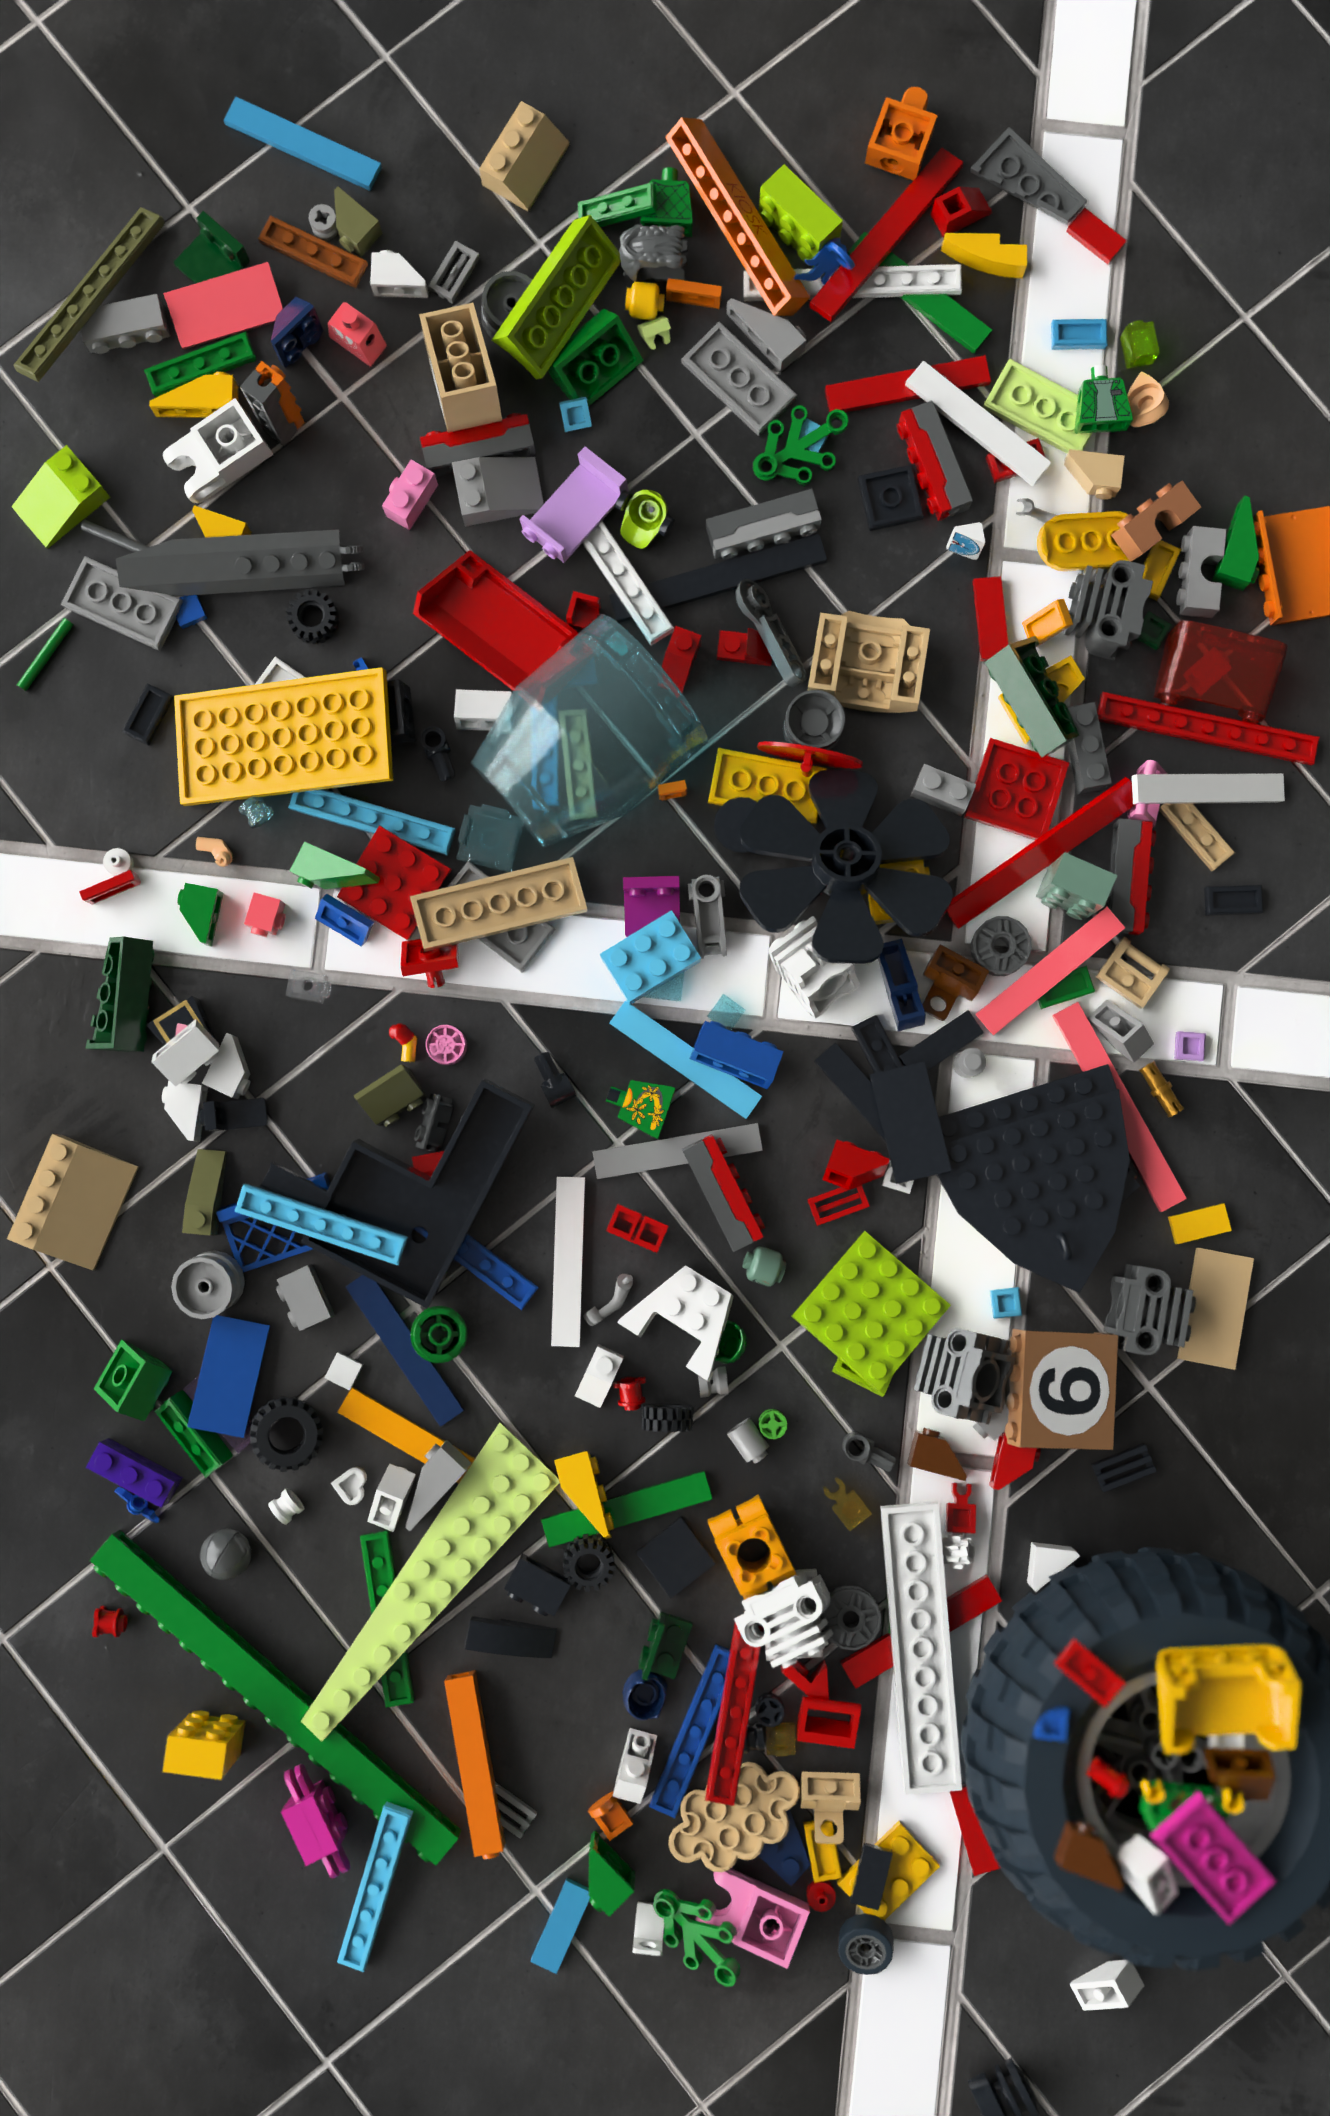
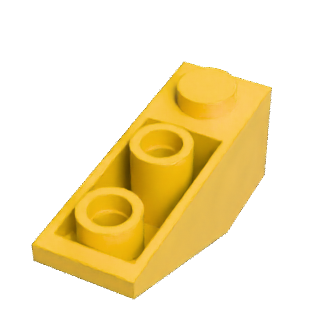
M585 1451L554 1460L562 1490L605 1539L611 1538L610 1530H614L611 1513L605 1514L603 1502L607 1501L603 1484L598 1485L595 1474H599L600 1470L596 1456L591 1457L590 1453Z

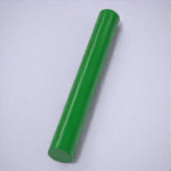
M63 618L17 683V686L27 691L69 632L73 623Z

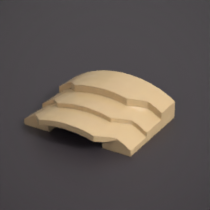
M847 611L842 615L820 613L808 691L822 690L828 692L840 702L842 707L886 713L917 711L930 629L910 626L904 619L877 617Z

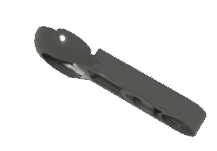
M750 579L742 580L738 584L735 593L737 604L742 613L754 622L785 683L795 688L807 680L806 669L777 613H772L771 604L765 590Z

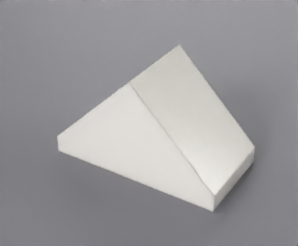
M1031 1542L1027 1583L1037 1592L1050 1581L1049 1576L1064 1570L1079 1558L1080 1555L1069 1546Z

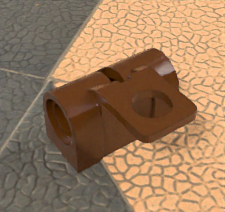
M940 944L922 974L934 981L922 1003L925 1013L940 1021H945L959 995L971 1002L979 993L989 970ZM939 997L944 1000L945 1009L942 1011L934 1010L930 1003L931 999Z

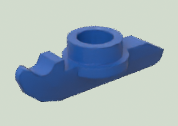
M121 1487L114 1491L127 1502V1509L131 1514L142 1515L154 1523L160 1522L155 1511L148 1508L147 1500L138 1495H132Z

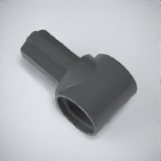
M851 1432L842 1441L843 1451L853 1461L865 1464L867 1461L887 1472H890L895 1465V1456L875 1447L874 1441L863 1436L861 1433ZM859 1439L863 1441L861 1452L856 1454L849 1452L850 1442Z

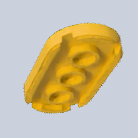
M1121 511L1057 515L1041 527L1037 537L1038 553L1046 565L1057 571L1085 570L1087 565L1093 566L1092 570H1097L1098 568L1110 569L1117 561H1129L1111 536L1119 529L1117 523L1128 516V514Z

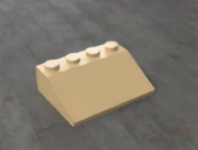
M52 1134L7 1239L49 1256L95 1270L139 1167L66 1136Z

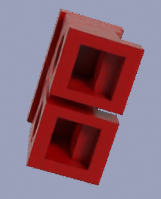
M617 1204L606 1231L648 1250L658 1252L669 1226L647 1216H641L642 1214Z

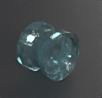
M250 797L238 809L243 816H247L249 819L248 824L251 828L263 825L274 814L272 808L264 804L263 797Z

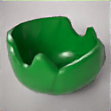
M727 1320L715 1361L723 1364L734 1363L745 1352L747 1337L743 1328H740L738 1324Z

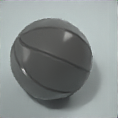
M230 1528L220 1529L212 1533L204 1541L200 1552L203 1569L208 1575L218 1580L236 1578L246 1570L251 1559V1546L248 1539L241 1532Z

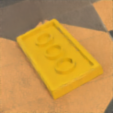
M718 748L708 803L722 806L728 800L737 797H749L758 802L762 797L779 795L789 800L808 822L816 823L818 812L811 800L808 787L812 776L819 771L827 770V768L813 766V774L810 777H805L801 771L802 763Z

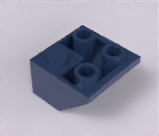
M295 297L276 315L271 337L273 348L284 368L290 363H295L301 357L302 351L309 345L316 343L323 332L314 306L298 297Z

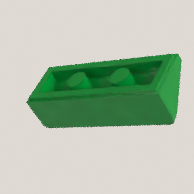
M181 1390L155 1410V1413L204 1477L207 1478L230 1460L233 1454L217 1433L187 1427L193 1402Z

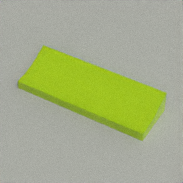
M591 215L573 220L491 339V341L520 362L535 379L544 377L621 262L619 251Z

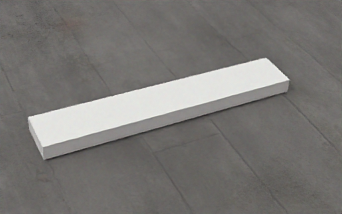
M925 361L907 379L905 385L926 402L932 400L938 412L1031 486L1038 481L1050 466L1051 461Z
M601 521L582 543L652 646L673 633L674 627L603 521Z
M1136 774L1132 776L1133 804L1276 803L1285 801L1283 774Z
M557 1177L551 1346L580 1347L585 1177Z

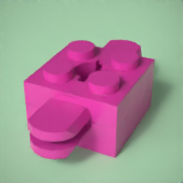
M302 1763L295 1766L294 1770L289 1769L285 1771L284 1779L292 1796L281 1811V1814L305 1865L308 1866L322 1859L332 1879L340 1876V1871L343 1874L350 1871V1862L341 1845L347 1834L348 1824L343 1813H338L334 1805L336 1799L331 1787H326L323 1780L313 1784Z

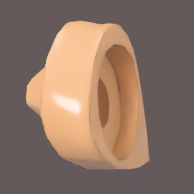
M1140 372L1127 394L1133 417L1130 425L1133 427H1142L1157 422L1166 414L1169 408V400L1162 386L1150 375Z

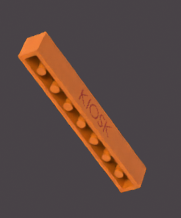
M681 117L665 138L773 316H793L809 300L808 292L800 279H794V276L797 274L703 120Z

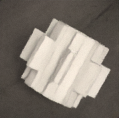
M952 1533V1535L942 1538L944 1564H950V1569H963L974 1563L976 1552L975 1543L972 1541V1538H966L965 1533Z

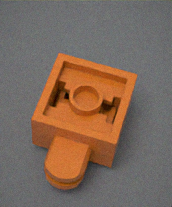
M920 87L908 88L901 102L886 97L867 148L865 164L910 180H914L918 176L938 116L926 111L928 94Z

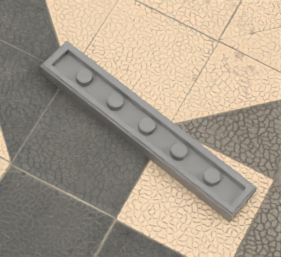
M758 1123L592 1151L597 1179L689 1164L682 1148L700 1139H704V1137L710 1134L713 1135L715 1140L721 1138L728 1152L723 1157L763 1151Z

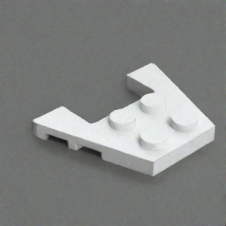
M685 1265L621 1317L618 1323L641 1338L654 1316L659 1314L701 1341V1344L686 1367L710 1382L713 1375L712 1369L715 1358L719 1352L722 1332L725 1330L734 1296Z

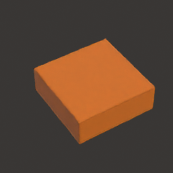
M685 780L659 784V799L663 801L686 796L687 787Z

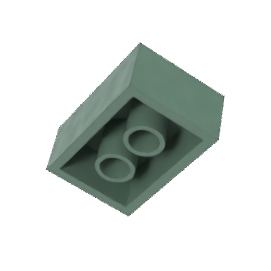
M1064 852L1048 867L1036 897L1042 899L1041 903L1047 907L1056 909L1058 906L1067 910L1066 914L1074 919H1087L1105 906L1118 875Z

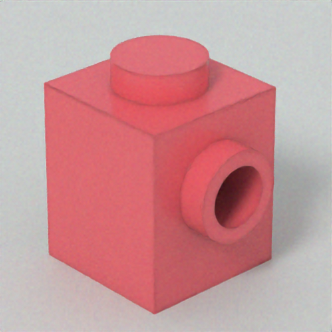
M254 892L244 924L252 928L250 932L252 934L267 938L268 933L276 935L278 929L281 930L285 923L286 914L283 911L286 904L280 899Z

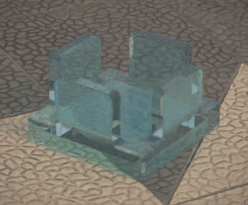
M482 804L481 807L470 805L468 815L464 814L458 837L460 846L457 859L511 872L525 821L524 818L511 815L509 810L485 804Z

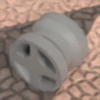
M326 204L314 206L309 213V222L314 235L326 241L333 239L338 233L334 210Z

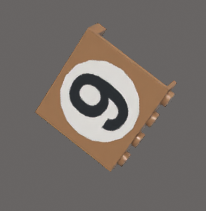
M1012 1329L1009 1347L1011 1356L1016 1357L1013 1371L1009 1376L1010 1391L1006 1400L1009 1410L1008 1423L1005 1427L1007 1444L1022 1448L1113 1450L1118 1335L1098 1332L1092 1334Z

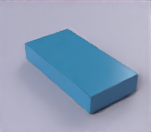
M1052 319L1051 350L1106 349L1108 345L1107 319Z

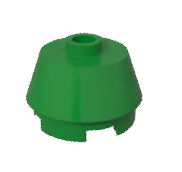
M433 1306L422 1311L414 1320L410 1334L411 1343L416 1353L423 1359L432 1363L448 1362L462 1352L467 1341V1327L463 1318L455 1310L446 1306Z

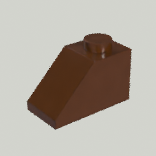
M924 1427L923 1432L915 1430L907 1464L913 1468L966 1481L967 1475L948 1442L943 1437H940V1431Z
M1204 1748L1209 1777L1222 1789H1230L1232 1797L1238 1796L1239 1792H1241L1245 1801H1269L1276 1779L1269 1750Z
M1080 1820L1077 1824L1067 1821L1054 1855L1059 1867L1121 1891L1123 1883L1103 1840L1096 1832L1097 1828Z

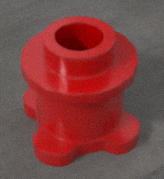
M624 1377L619 1381L613 1382V1388H619L620 1400L618 1405L623 1406L624 1410L640 1409L641 1404L646 1402V1398L642 1396L641 1384L646 1383V1377Z
M106 1606L96 1608L92 1636L98 1637L103 1634H113L114 1637L119 1638L121 1632H125L127 1629L128 1615L124 1614L122 1608H118L117 1611L107 1610Z

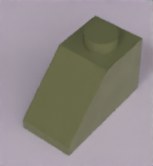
M337 186L334 190L336 227L340 236L339 242L348 252L354 251L362 257L383 234L379 220Z

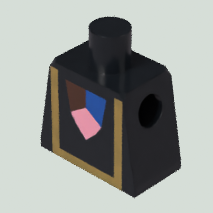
M194 996L189 997L147 1024L149 1029L164 1045L195 1019L216 1039L200 1000Z

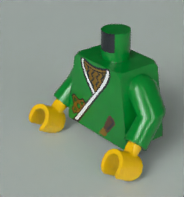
M1146 1780L1141 1782L1143 1794L1140 1811L1151 1831L1158 1828L1197 1791L1201 1793L1225 1822L1232 1813H1239L1244 1808L1242 1793L1239 1792L1238 1796L1231 1798L1230 1789L1228 1788L1223 1789V1799L1220 1800V1796L1212 1787L1151 1780V1787H1149Z

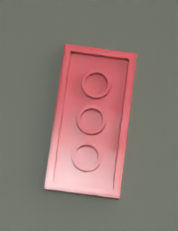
M268 262L163 293L183 350L274 323L276 315L283 310Z

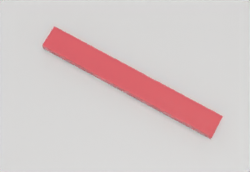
M1079 1002L1053 1014V1019L1083 1072L1103 1065H1109L1117 1090L1119 1089L1129 1157L1159 1211L1163 1212L1187 1199Z

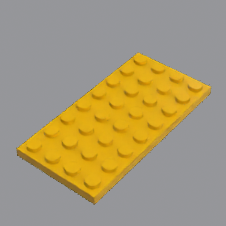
M383 667L174 696L180 804L183 806L393 781L387 673Z

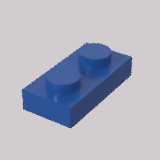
M326 894L321 899L314 918L361 947L367 942L374 924L372 920L329 894Z

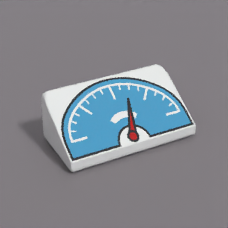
M982 523L955 526L947 543V550L977 560L985 544Z

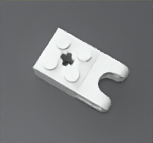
M234 398L190 428V433L169 446L163 453V459L170 468L178 471L189 466H196L195 474L185 483L184 489L191 502L201 503L274 454L237 399Z

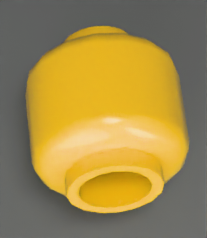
M636 281L632 284L631 288L627 287L625 310L629 311L630 316L634 319L654 320L657 317L658 311L663 312L665 294H659V286L655 283Z

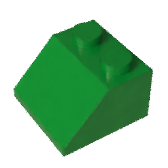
M121 1339L94 1390L117 1413L145 1422L147 1416L153 1410L161 1391L168 1384L169 1377L173 1371L161 1360Z
M595 1830L591 1834L589 1847V1901L598 1912L604 1911L610 1917L634 1892L635 1871Z

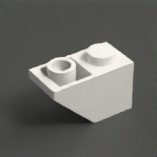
M632 1728L629 1729L613 1797L641 1804L648 1782L657 1735Z

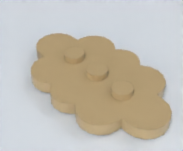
M742 1763L735 1806L706 1801V1790H694L684 1796L680 1807V1813L684 1822L675 1827L669 1836L670 1852L677 1860L686 1863L694 1862L701 1858L706 1867L713 1872H724L731 1869L738 1858L744 1860L756 1858L760 1855L764 1843L775 1844L786 1837L790 1824L786 1811L795 1806L800 1798L801 1789L799 1782L788 1772L778 1771L767 1775L763 1767L756 1763Z

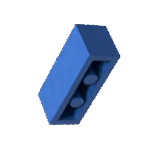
M705 1021L699 1031L689 1059L768 1089L774 1080L783 1051L777 1049V1046L772 1043H761L753 1040L750 1035L738 1031L735 1033L725 1029V1026L719 1022Z

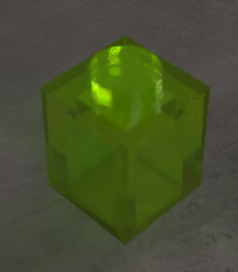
M1138 320L1131 322L1125 327L1120 340L1126 368L1153 364L1160 353L1153 321L1144 323V321Z

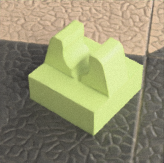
M659 316L654 320L637 325L640 336L650 349H656L654 344L656 334L662 337L664 344L670 343L669 329L671 328L667 317Z

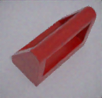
M803 1696L797 1719V1741L854 1749L861 1704ZM808 1709L850 1714L851 1717L849 1721L807 1716Z

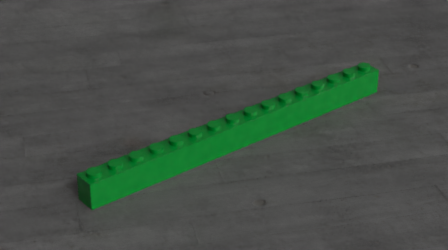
M121 1530L113 1533L89 1560L95 1565L94 1570L99 1575L110 1578L116 1584L115 1588L118 1592L135 1600L137 1608L142 1613L152 1615L158 1621L160 1629L167 1634L172 1633L180 1640V1646L189 1653L194 1652L201 1659V1664L207 1670L215 1671L219 1674L227 1688L232 1691L237 1690L244 1696L243 1700L250 1708L261 1711L270 1726L275 1729L280 1728L287 1734L286 1738L293 1746L303 1748L309 1754L308 1758L318 1767L323 1766L330 1772V1777L336 1784L340 1786L345 1785L359 1804H366L370 1807L378 1821L386 1801L412 1810L413 1815L404 1843L409 1842L417 1849L416 1852L425 1862L431 1861L436 1866L459 1839L461 1829L340 1722L321 1742L301 1722L315 1700Z

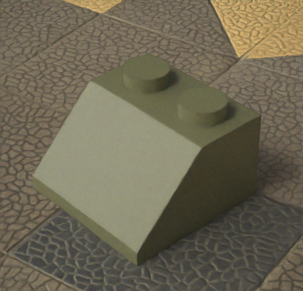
M401 1064L353 1096L377 1126L384 1124L385 1127H388L400 1119L398 1114L408 1109L411 1112L423 1104L421 1099L427 1095L410 1069Z

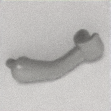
M1029 498L1016 500V502H1022L1024 505L1023 511L1016 512V515H1029L1044 523L1057 516L1034 507V502Z
M628 1274L619 1275L613 1299L600 1310L594 1306L583 1315L590 1326L598 1324L605 1317L623 1306L633 1285V1277Z

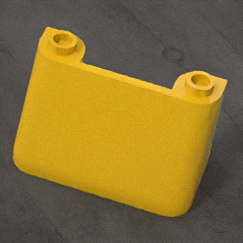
M1262 1644L1168 1648L1159 1651L1157 1654V1679L1162 1745L1166 1754H1185L1193 1750L1195 1746L1194 1736L1256 1733L1261 1744L1270 1750L1296 1749L1300 1681L1286 1653L1282 1649L1273 1645Z

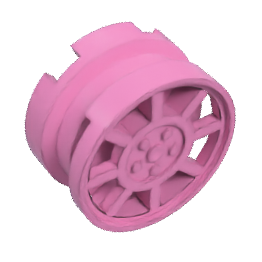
M440 1025L428 1034L426 1050L429 1056L437 1063L453 1065L465 1056L467 1041L463 1033L456 1027Z

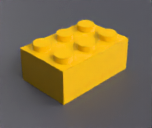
M193 1711L189 1713L168 1735L163 1772L222 1780L241 1755L245 1721L238 1720L237 1716L230 1714L214 1717L209 1716L210 1713L206 1711Z

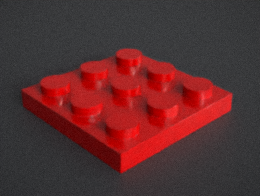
M990 738L975 781L976 787L964 818L1029 839H1038L1049 830L1069 762L1050 756L1041 758L1038 752Z
M379 825L356 863L381 878L379 883L343 887L337 897L406 940H410L418 927L410 896L441 889L452 869Z

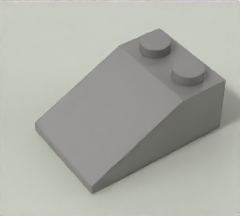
M477 457L452 462L461 514L465 526L533 514L544 505L535 457Z

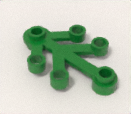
M795 406L791 411L792 423L786 447L777 454H775L778 439L784 434V425L779 420L771 421L768 425L769 435L765 452L759 454L753 462V471L756 477L763 481H770L778 475L795 479L802 486L808 485L812 480V471L808 467L797 469L783 465L789 459L820 465V468L824 471L832 470L836 463V458L832 453L825 452L822 454L805 449L831 433H843L848 426L847 414L840 409L832 410L827 415L825 424L799 439L802 424L806 421L808 413L804 406ZM802 411L804 417L802 419L795 418V412ZM836 419L842 422L839 428L832 426V422ZM775 425L781 428V431L777 434L771 432V428ZM826 457L831 458L833 461L829 466L822 463V460ZM765 463H769L772 466L768 472L763 471L761 468ZM806 472L809 474V478L801 480L799 474Z
M659 1890L654 1897L653 1907L656 1914L664 1919L665 1933L663 1940L665 1944L675 1948L683 1939L685 1949L683 1962L687 1968L696 1970L703 1961L701 1952L697 1950V1943L717 1965L714 1972L717 1981L727 1987L733 1986L740 1976L738 1961L731 1957L725 1958L707 1937L716 1938L728 1944L737 1933L735 1926L730 1922H723L720 1926L691 1920L686 1914L696 1915L703 1921H709L716 1912L714 1903L708 1899H703L700 1904L680 1900L671 1890ZM676 1921L682 1927L683 1934L681 1930L676 1927Z

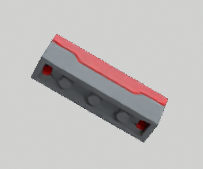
M931 400L912 409L902 411L899 423H897V430L900 438L905 439L909 447L907 448V454L911 464H916L919 472L917 473L918 483L921 489H926L929 497L927 498V504L932 514L935 513L938 521H941L947 517L969 510L973 499L933 401Z
M513 413L506 416L502 421L450 433L448 431H431L425 436L420 437L426 468L435 473L436 477L453 474L452 462L477 457H530L536 455L527 414Z
M1119 818L1113 824L1109 872L1118 876L1108 896L1107 907L1125 926V929L1119 934L1138 936L1149 925L1150 916L1149 912H1146V901H1150L1152 886L1148 885V876L1152 874L1154 867V858L1150 857L1151 847L1155 845L1156 830H1152V821Z
M710 1134L704 1137V1139H700L682 1148L732 1251L735 1252L753 1243V1241L763 1238L760 1230L764 1229L765 1226L758 1213L752 1215L748 1205L753 1202L746 1188L739 1189L735 1180L739 1179L740 1176L733 1163L727 1165L723 1155L728 1152L721 1138L715 1140L713 1135Z

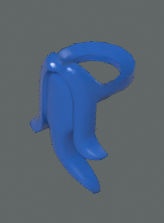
M836 237L829 240L812 259H805L804 261L807 265L814 267L808 273L795 275L794 279L815 281L821 276V282L825 285L829 277L839 266L852 270L855 264L847 254L846 246L840 243V238Z

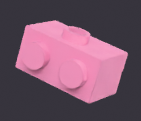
M410 460L400 478L396 477L391 483L390 493L382 505L386 516L410 530L438 486L435 473Z

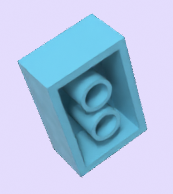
M672 910L600 953L601 960L629 1005L701 962L699 953Z

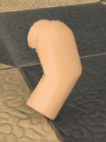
M197 837L196 850L211 852L218 866L225 867L232 862V852L224 840Z

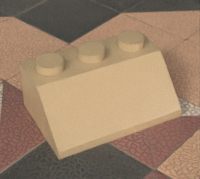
M521 101L479 168L482 186L529 211L569 147V141L545 114Z

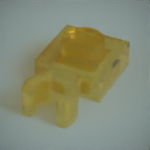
M836 1477L835 1481L839 1485V1490L832 1493L825 1486L823 1491L828 1498L837 1501L831 1508L847 1529L851 1531L872 1513L854 1490L846 1494L843 1481Z

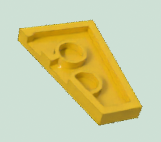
M1071 655L1045 669L1049 679L1056 681L1059 687V694L1057 696L1059 702L1064 703L1085 679ZM1002 693L998 696V699L1026 745L1030 738L1025 729L1018 724L1016 714L1011 706L1005 702Z

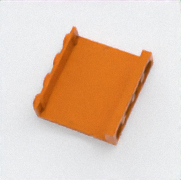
M1330 506L1271 516H1263V511H1258L1254 515L1253 521L1259 553L1257 565L1259 564L1261 574L1259 576V587L1261 591H1264L1266 600L1264 602V613L1266 617H1269L1270 626L1330 616Z

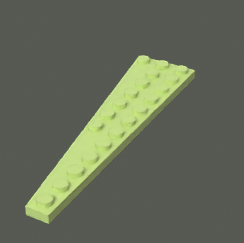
M499 1422L301 1720L321 1742L560 1483L559 1478L501 1422Z

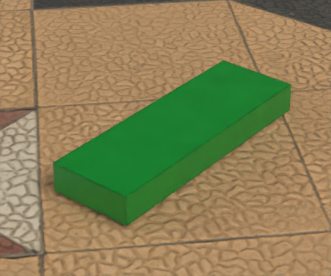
M653 182L578 202V219L591 215L599 227L657 212L656 186Z

